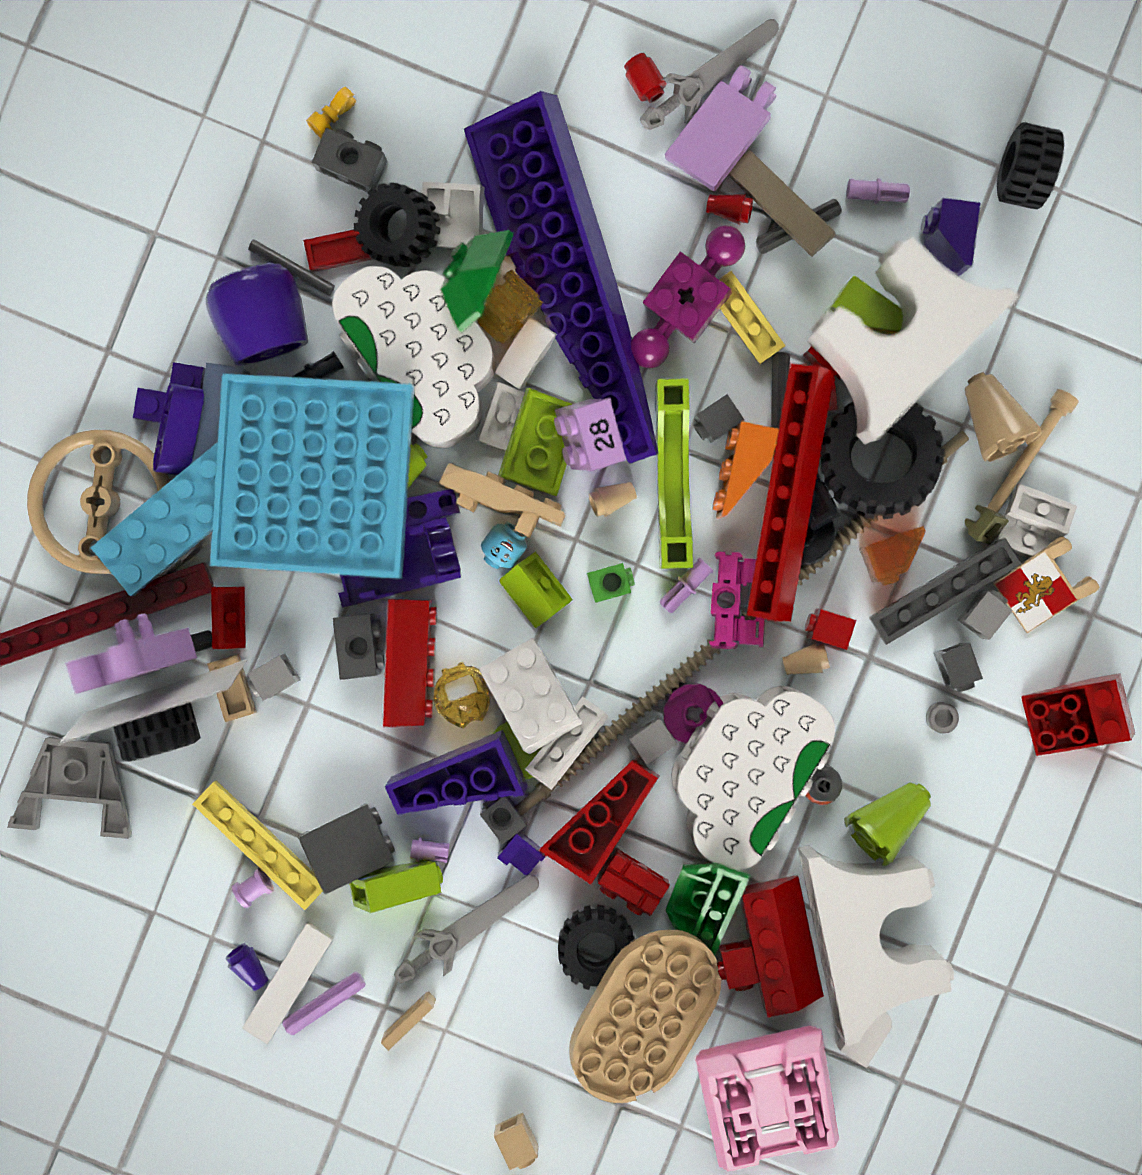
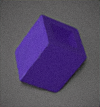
M519 831L499 851L497 859L506 866L509 863L527 876L539 861L542 862L546 855L539 851L541 848L539 845Z

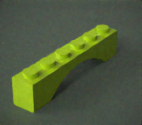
M657 379L655 398L656 443L659 452L657 454L659 569L693 568L689 493V379Z

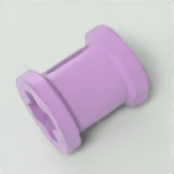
M258 868L254 871V875L242 883L236 882L233 884L232 891L237 901L247 909L252 905V901L264 893L270 894L273 892L274 887L270 878Z

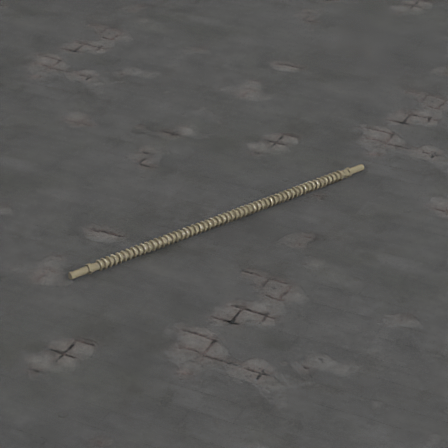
M960 431L942 446V448H945V458L942 466L948 462L947 458L969 440V437L963 431ZM857 513L858 518L856 520L851 518L850 525L844 524L843 531L837 530L835 544L831 553L818 563L801 566L798 585H803L802 580L804 578L809 580L810 573L816 574L815 569L817 567L823 568L822 563L824 561L830 562V556L836 557L837 550L843 551L844 544L850 545V539H857V533L863 534L865 527L871 528L870 523L872 521L878 522L877 517L879 515H875L874 519L864 518L865 513ZM741 611L742 616H745V620L756 619V617L748 616L747 611ZM707 639L708 644L706 646L700 645L701 650L699 652L693 651L694 656L692 658L687 656V662H680V668H673L674 673L672 675L666 674V680L660 679V685H653L652 692L646 691V696L644 698L639 697L637 704L633 702V707L630 710L625 708L626 713L624 715L618 714L619 719L617 721L611 720L612 725L610 727L605 725L604 732L598 731V737L591 739L592 742L586 745L552 790L541 782L535 785L536 789L515 806L519 813L523 816L543 798H549L551 792L557 786L563 787L562 782L564 780L570 781L569 776L571 774L577 775L576 770L579 768L583 770L584 763L590 764L591 757L597 758L596 753L599 751L603 753L604 746L610 747L611 740L617 741V736L619 734L624 735L626 728L631 729L633 722L637 724L640 716L645 718L644 713L646 711L652 712L651 707L653 705L659 706L658 701L660 699L665 701L666 694L671 695L673 688H679V683H686V677L692 678L693 671L699 672L701 665L706 666L708 659L713 660L715 653L718 655L721 653L720 649L712 648L709 643L711 640Z

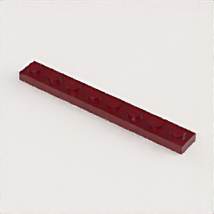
M206 562L156 578L135 596H130L126 590H122L0 633V667L115 627L114 625L121 620L127 619L130 622L136 620L138 615H150L210 594L211 587H214Z

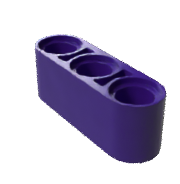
M175 383L168 385L153 458L154 472L178 475L192 463L204 401L203 389Z

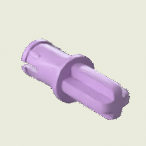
M877 178L876 181L849 179L846 191V199L873 200L874 204H878L879 201L906 203L910 195L908 184L881 182L880 178Z
M699 557L693 568H690L681 578L677 577L678 581L660 599V604L668 612L673 613L691 593L696 594L694 590L713 572V569Z

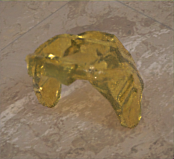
M462 661L452 668L448 669L446 667L441 669L443 675L435 684L433 700L438 714L442 715L453 725L464 729L472 721H483L490 706V693L479 669L473 666H465ZM470 675L474 680L477 691L455 700H450L445 685Z

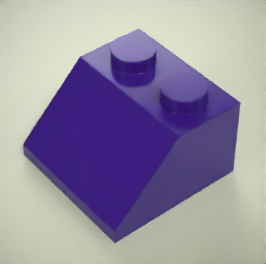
M942 198L930 209L927 215L923 216L921 234H925L924 245L935 260L959 277L973 266L981 202Z

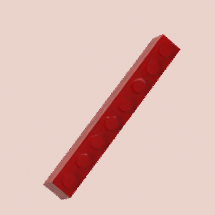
M790 363L747 609L748 616L772 621L791 622L835 375V372L821 366Z

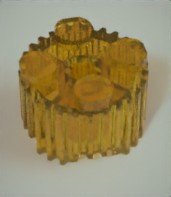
M513 270L508 271L502 277L506 280L503 285L498 284L491 290L484 311L476 320L488 334L502 344L509 338L513 339L524 326L521 321H524L529 315L533 316L543 305V302L539 299L540 295Z

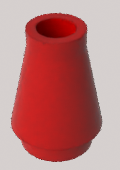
M710 194L706 213L714 214L738 225H741V223L748 224L753 208V198H747L746 194Z

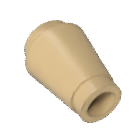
M631 482L598 487L588 495L592 510L597 517L601 515L607 517L632 500L637 499L636 491Z
M814 643L782 657L787 675L823 673L824 669L830 668L824 644L817 646Z

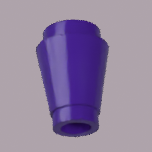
M243 943L226 956L225 959L229 963L227 967L251 987L253 991L260 989L268 982L269 978L266 976L253 947Z

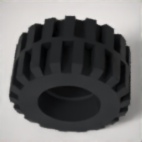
M1026 122L1019 124L1007 143L997 178L999 202L1035 210L1040 209L1054 189L1063 161L1064 136L1061 130Z
M390 182L389 185L385 183L379 184L378 191L371 188L367 192L369 197L367 199L361 198L359 204L362 207L360 211L356 210L354 217L358 218V223H353L354 230L359 232L356 240L359 244L364 245L362 250L366 254L371 255V258L396 267H410L411 263L417 265L422 262L421 256L428 258L431 254L429 248L431 246L436 247L438 241L434 240L435 234H440V227L436 226V222L440 221L439 214L433 212L436 209L433 202L428 201V197L423 193L395 182ZM404 209L407 217L405 232L398 240L391 242L388 235L389 221L397 211Z
M191 702L113 726L122 761L128 762L194 744L201 738Z
M597 904V908L592 909L591 905L584 906V910L581 912L578 909L574 911L572 918L565 920L564 927L559 933L558 959L559 963L563 966L564 974L566 976L570 975L571 982L575 985L579 982L582 983L583 989L590 990V986H596L597 988L614 958L623 948L635 940L631 925H628L626 918L622 914L619 916L617 911L611 907L609 910H606L604 905ZM594 932L607 934L614 940L615 950L604 961H589L578 950V944L583 937Z

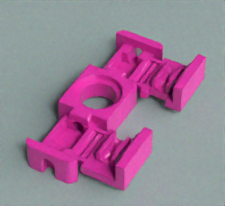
M720 551L716 552L714 556L715 559L719 560L718 583H713L711 615L715 617L714 641H709L711 647L715 649H736L738 643L733 641H739V644L764 647L765 619L756 617L755 620H745V616L740 618L741 584H743V587H747V583H752L756 559L744 558V562H738V560H743L742 554L739 552H732V555ZM728 592L734 595L735 602L733 606L722 608L718 605V597L722 593ZM756 622H759L758 637H756Z

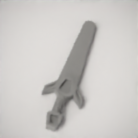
M774 19L765 21L687 76L673 73L665 76L662 80L675 84L674 95L657 108L648 107L640 118L644 129L651 130L664 125V117L681 104L685 105L684 123L688 124L698 111L701 97L778 33V22Z
M535 875L525 876L441 931L425 928L420 930L414 936L430 941L429 948L411 961L404 960L395 971V978L400 984L413 980L416 977L417 971L433 961V959L444 961L443 976L451 972L455 953L534 893L539 887L538 878Z

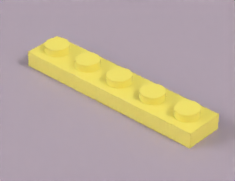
M217 780L192 804L303 910H306L322 893L314 872Z

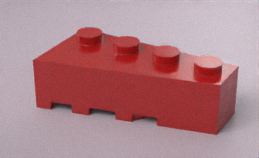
M633 759L552 836L539 851L591 885L660 775Z

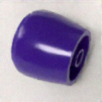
M269 263L245 268L223 276L209 286L205 299L208 314L235 365H249L270 360L295 351L308 343L303 303L298 285L290 271L283 268L280 264Z

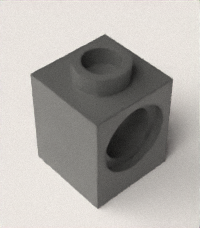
M726 394L696 414L694 417L696 424L693 427L703 441L708 439L712 443L745 419L729 395Z
M962 642L934 652L946 688L957 689V692H963L974 688V682L983 679L970 643Z
M510 796L482 803L485 808L481 810L480 816L501 844H504L528 824V820L519 813L515 807L516 804ZM498 808H505L510 812L511 818L504 823L498 822L494 817V811Z

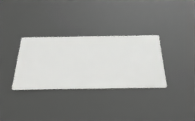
M247 660L86 711L59 744L228 690Z

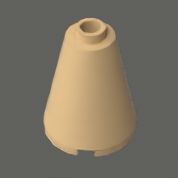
M981 372L967 381L969 385L964 390L981 456L985 462L987 460L992 462L1018 451L1017 447L1024 442L1028 445L1043 433L1040 426L993 374L985 375L984 372Z

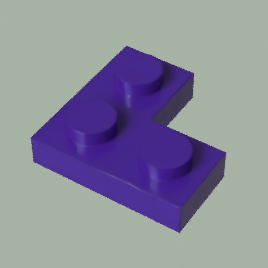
M173 362L170 383L202 389L205 368ZM137 388L133 418L160 423L166 392Z

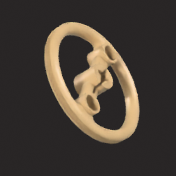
M89 430L68 436L56 443L44 454L30 479L27 492V510L33 532L42 547L53 558L74 570L90 574L111 573L97 555L93 556L90 553L89 547L92 541L96 540L98 542L106 535L108 518L114 516L119 511L120 498L112 487L115 468L122 462V449L132 452L147 466L154 478L157 492L170 482L168 474L154 472V453L139 440L126 434L111 430ZM92 444L94 447L91 449L90 458L95 464L93 485L86 488L80 498V505L83 511L89 515L86 536L80 540L78 545L80 554L75 555L65 549L49 530L43 510V493L47 479L56 464L75 449ZM109 448L112 452V457L108 463L104 464L101 460V455L105 449ZM97 499H105L104 505H96Z

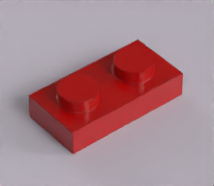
M211 587L212 649L246 648L245 587Z

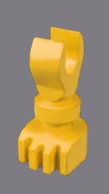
M347 87L341 88L330 102V105H325L321 109V115L315 111L306 120L309 128L322 139L326 128L333 130L330 123L335 124L339 120L338 116L349 111L354 106L356 99L353 96L355 94Z

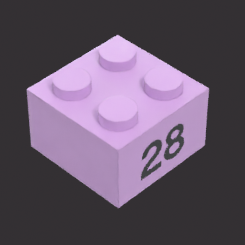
M610 398L588 399L555 409V428L560 436L562 435L565 446L562 449L563 457L566 464L570 465L572 470L594 471L626 460Z

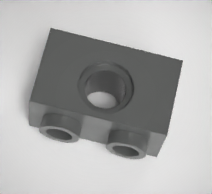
M326 128L312 160L315 169L320 173L365 192H368L371 188L376 190L387 164L382 147L368 140L364 144L356 141L351 133L343 129L337 128L335 132ZM355 153L359 155L358 160L354 164L348 165L344 163V159L348 154Z
M374 613L333 618L339 679L345 680L380 675V668H385L383 650H378L377 638L381 637L380 620L374 618ZM357 637H361L367 642L368 648L363 655L357 654L353 649V642Z

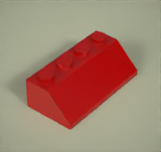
M388 599L383 727L424 726L427 723V718L433 717L434 703L433 700L428 699L429 687H434L435 669H430V656H435L436 638H431V625L437 624V607H432V600Z
M794 875L746 885L740 901L748 939L753 949L760 982L758 986L764 1011L768 1018L798 1012L824 996L799 876Z

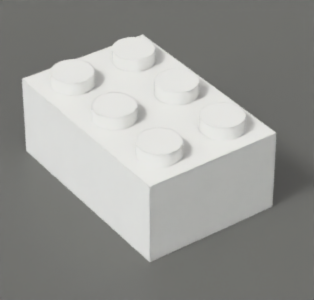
M533 637L479 668L520 745L528 754L535 752L583 724L540 646Z

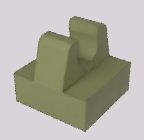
M977 505L975 509L980 513L981 517L977 522L966 518L964 523L969 530L968 534L976 541L990 545L1009 520L998 512Z

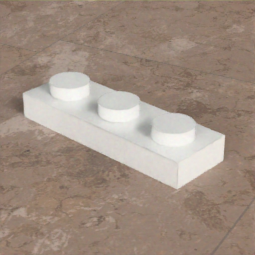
M584 697L574 707L583 724L543 746L525 769L530 775L551 790L609 717L606 712Z

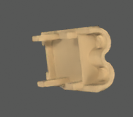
M449 463L439 482L445 488L453 489L456 493L460 494L456 504L471 512H475L480 503L499 513L521 514L514 530L526 535L528 538L531 537L539 518L561 527L566 517L565 513L561 511V504L545 498L542 503L533 498L534 492L517 484L515 489L505 486L506 481L504 478L489 471L484 476Z

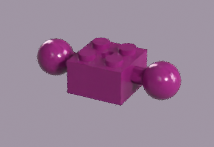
M725 225L712 230L705 242L707 256L700 265L680 251L642 303L647 309L657 315L660 320L654 328L639 331L631 341V350L639 366L656 368L666 361L670 350L668 339L674 330H677L695 344L721 306L732 294L731 288L717 279L715 275L721 267L734 265L742 258L745 251V240L738 229ZM692 291L694 301L692 303L686 301L684 304H681V295L684 292Z

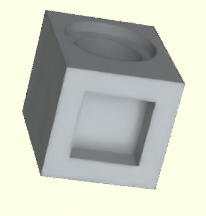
M979 591L957 620L981 639L990 640L1013 610L1006 605L1008 600L997 591Z
M286 654L275 657L247 674L250 678V681H248L249 688L256 697L260 696L263 701L301 680Z
M657 716L628 736L631 744L627 748L637 762L643 759L645 764L648 765L678 744L659 716Z

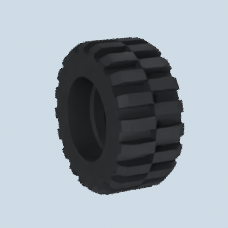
M853 401L844 406V412L842 414L837 413L831 420L830 428L826 429L821 449V472L824 474V483L827 489L832 490L834 493L833 498L839 504L844 502L848 505V511L854 514L857 511L865 513L864 518L874 519L875 515H882L883 519H892L896 513H900L903 516L909 513L915 505L919 507L926 500L927 495L933 491L943 468L942 463L945 458V448L941 446L943 436L940 430H935L936 421L932 415L925 417L922 414L924 408L916 402L913 407L910 406L885 431V433L893 434L905 442L911 451L912 460L909 470L902 478L892 482L879 483L866 479L853 467L851 453L855 443L859 440L856 436L857 415Z

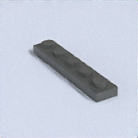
M1002 537L868 618L884 644L887 645L1020 566L1021 563L1007 539Z

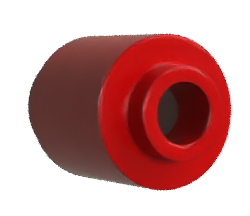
M639 53L626 62L624 65L626 70L625 76L640 101L648 100L649 103H652L664 95L663 89L667 83L662 80L663 76L651 57H647L645 53Z

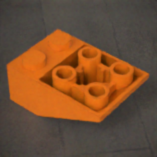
M741 421L728 432L725 450H730L728 459H725V462L722 461L718 480H723L722 490L715 493L712 510L717 511L716 518L721 519L727 516L771 463L779 429Z

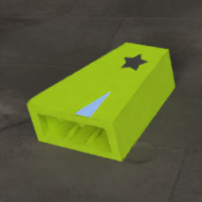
M429 860L377 869L349 883L353 906L366 912L374 913L442 893L440 884L443 883V876L440 867L436 866V862Z

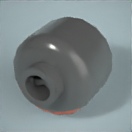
M825 764L820 770L816 769L811 777V780H813L812 786L805 797L815 804L827 805L839 797L842 790V779L839 773L828 764Z

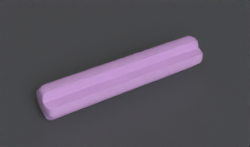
M358 972L352 973L285 1018L282 1022L285 1031L290 1035L296 1034L362 990L366 984L361 974Z

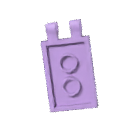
M742 65L733 74L729 85L723 81L718 83L665 153L666 160L714 192L771 119V113L767 111V108L777 97L774 93L776 87L767 81L760 87L754 101L742 95V92L752 81L749 77L751 71Z

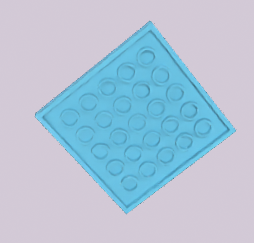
M222 374L210 566L402 578L414 385Z

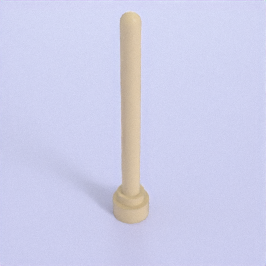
M1057 389L1050 400L1052 403L1050 405L1051 411L1040 426L1043 433L1036 440L1028 444L986 508L999 512L1061 417H1066L1068 413L1074 411L1079 403L1076 397L1064 390Z

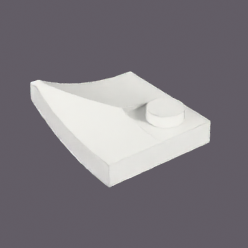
M422 181L421 193L428 197V201L433 202L436 207L433 212L439 214L440 221L436 222V226L440 227V234H435L434 240L438 241L436 247L455 249L461 242L466 245L474 236L483 234L485 187L475 184Z

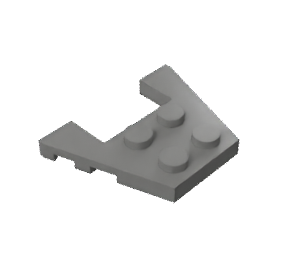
M45 738L31 769L29 781L25 790L20 794L17 801L18 806L14 815L10 817L7 828L39 829L42 798L103 804L100 836L124 839L132 837V830L111 742L72 739L59 744L63 738Z

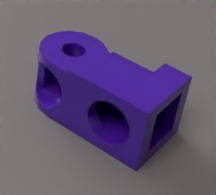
M447 489L407 498L405 527L460 514L459 505L456 504L455 490Z

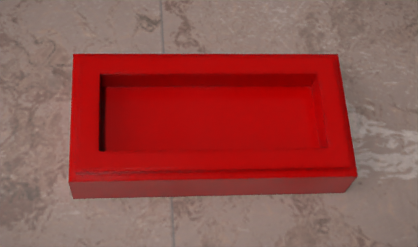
M354 229L303 240L311 272L371 260V255L366 254L362 250L364 245L357 242L356 236L359 235V232Z

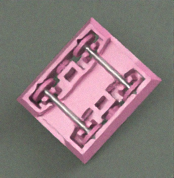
M805 1026L703 1049L695 1057L719 1167L729 1172L759 1165V1160L801 1150L804 1154H809L836 1147L839 1141V1133L821 1029ZM727 1099H728V1103H729V1107H730V1108H728V1109H727V1104H726V1100H727ZM729 1117H732L733 1127H734V1131H735L734 1133H733V1129H732V1125H731V1121H730V1118H729Z

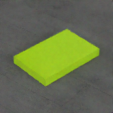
M526 388L498 476L557 497L567 464L562 453V449L565 447L562 435L560 436L557 433L554 424V418L556 417L555 409L572 404L534 389Z

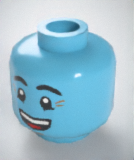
M510 522L493 526L481 543V549L485 554L484 561L495 569H499L500 566L512 568L527 549L526 535L515 531L516 526Z

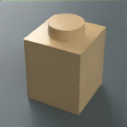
M520 1113L495 1125L494 1138L509 1170L516 1167L519 1169L526 1168L535 1161V1158H538L539 1145L524 1113Z

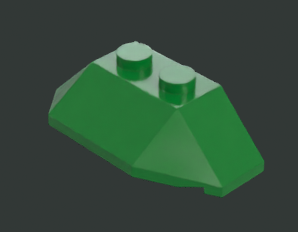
M510 230L474 236L466 245L461 242L450 256L453 261L442 274L445 280L440 291L455 326L461 333L474 323L484 311L486 301L514 235Z
M719 863L683 865L665 909L674 930L684 931L696 936L715 956L750 875Z

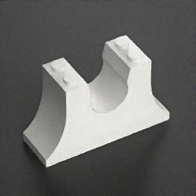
M910 236L904 243L898 239L877 260L881 266L874 272L884 290L894 296L901 306L903 323L897 335L880 336L872 333L863 325L859 317L842 307H839L833 314L827 310L809 328L813 334L806 341L836 370L851 394L857 415L856 436L864 444L878 439L1020 297L1011 287L986 288L959 278L943 267Z
M810 845L798 848L834 1024L846 1046L859 1044L862 1036L871 1024L889 1010L920 998L953 992L950 982L955 979L950 961L946 962L942 953L939 954L931 945L909 944L903 948L890 949L881 946L880 943L881 925L891 912L903 907L914 908L933 898L931 888L935 887V880L931 869H927L923 863L912 855L896 858L888 866H883V861L864 864L837 861L820 854Z

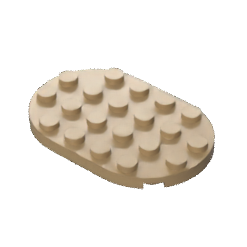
M680 930L654 931L628 944L614 958L578 1019L570 1039V1064L580 1084L588 1093L607 1102L637 1101L636 1096L650 1090L653 1093L660 1090L678 1072L713 1013L721 991V977L718 973L717 960L711 950L699 938Z

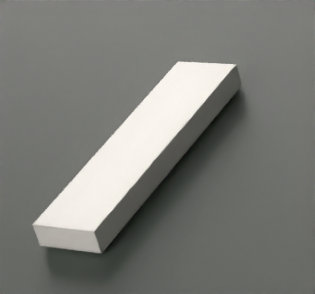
M308 921L241 1029L268 1045L334 937Z

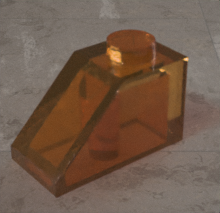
M924 526L906 530L859 548L872 583L881 582L882 586H886L900 580L899 575L908 571L926 532Z

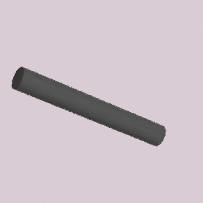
M255 239L249 244L248 250L270 263L280 264L283 268L289 270L293 276L328 296L333 292L334 284Z

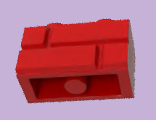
M617 847L597 878V884L601 885L599 890L604 895L613 900L617 896L627 902L626 907L639 916L643 912L651 916L670 886L667 878Z

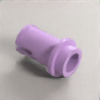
M419 837V840H412L410 858L416 859V862L422 859L447 863L449 843L422 841V837Z

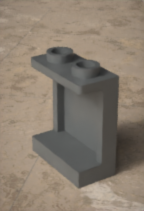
M365 803L345 815L297 836L324 895L394 861L391 853L395 852V848L389 836L383 837L378 825L382 824V820L375 807L370 809L369 805Z

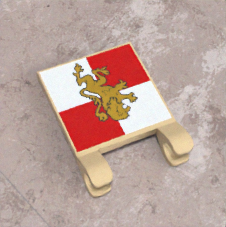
M1063 536L1056 538L1046 548L1021 563L1020 566L992 582L997 591L1008 600L1006 604L1013 610L1012 613L1026 633L1032 631L1078 600L1099 590L1098 583L1090 576L1083 578L1072 587L1054 561L1055 558L1072 549L1070 541Z

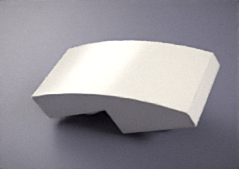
M529 318L505 353L495 373L518 389L524 388L537 363L543 361L557 334L535 319Z

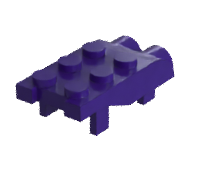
M446 517L405 527L402 578L340 574L344 592L338 594L342 608L461 578V568L454 547L450 525Z

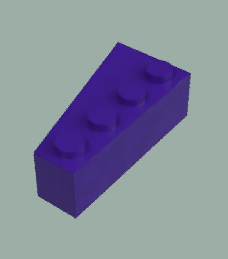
M501 730L393 775L384 787L398 815L437 809L440 806H458L480 800L491 801L498 800L500 797L524 796L528 784L506 735Z

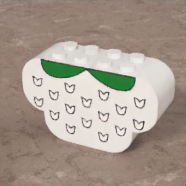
M369 266L360 269L338 286L333 297L332 308L334 317L343 330L339 334L340 338L353 355L359 353L361 358L357 360V363L371 381L376 378L381 383L414 385L412 432L425 444L435 448H449L459 444L472 435L480 425L483 407L478 393L489 385L495 373L496 361L488 338L476 321L462 333L456 328L440 291L445 280L440 274L432 271H417L401 280L393 271L385 267Z
M772 687L760 694L756 701L741 693H728L720 696L724 705L719 708L715 701L707 710L706 721L695 729L674 762L671 779L676 793L689 809L686 818L688 832L702 855L714 863H719L738 871L755 865L767 849L771 850L776 845L779 839L777 832L784 822L788 823L792 819L796 811L794 805L800 795L805 796L813 783L811 777L816 769L820 770L824 767L829 758V753L827 752L835 736V723L831 713L815 699L791 687Z

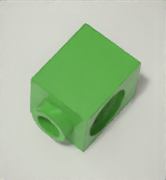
M623 563L587 573L595 603L631 593L630 587L635 585L631 568L625 569ZM609 573L617 574L621 580L620 587L615 591H608L603 585V579Z

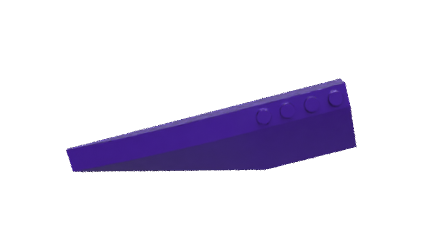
M539 91L464 128V132L481 185L485 187L484 195L496 232L510 230L514 234L506 256L510 257L516 266L514 270L520 280H524L532 293L530 297L545 315V322L549 329L557 334L555 339L569 363L573 364L580 375L578 378L584 388H588L594 399L610 398L624 454L630 464L659 454L639 364L636 362L631 350L632 336L617 282L558 95Z

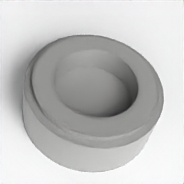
M937 702L928 708L926 722L933 731L946 734L952 732L957 727L959 714L951 704Z

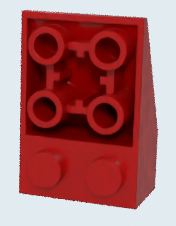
M1121 673L1086 679L1021 696L1036 756L1131 741L1136 733Z

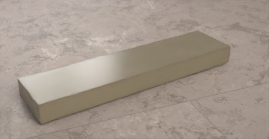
M750 149L740 158L728 174L811 257L835 237V231Z

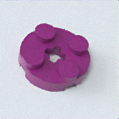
M688 683L679 686L678 689L672 691L673 693L668 696L663 705V720L666 728L676 740L687 744L695 729L706 721L707 710L715 701L719 708L724 705L720 696L714 690L699 683ZM689 707L701 708L702 712L699 714L700 720L698 722H695L693 719L687 721L686 715L689 713Z

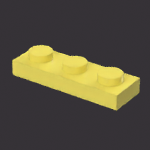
M729 271L719 280L731 288L732 294L721 306L720 310L761 365L785 348L786 345L733 272Z

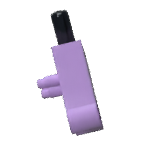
M141 614L137 616L142 639L136 640L127 619L121 620L114 625L119 645L107 648L106 652L66 663L74 693L78 694L140 677L197 658L196 652L212 648V632L206 630L190 635L189 629L185 628L155 636L147 614Z

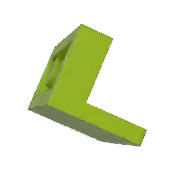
M536 551L499 579L500 584L535 628L539 627L573 600Z

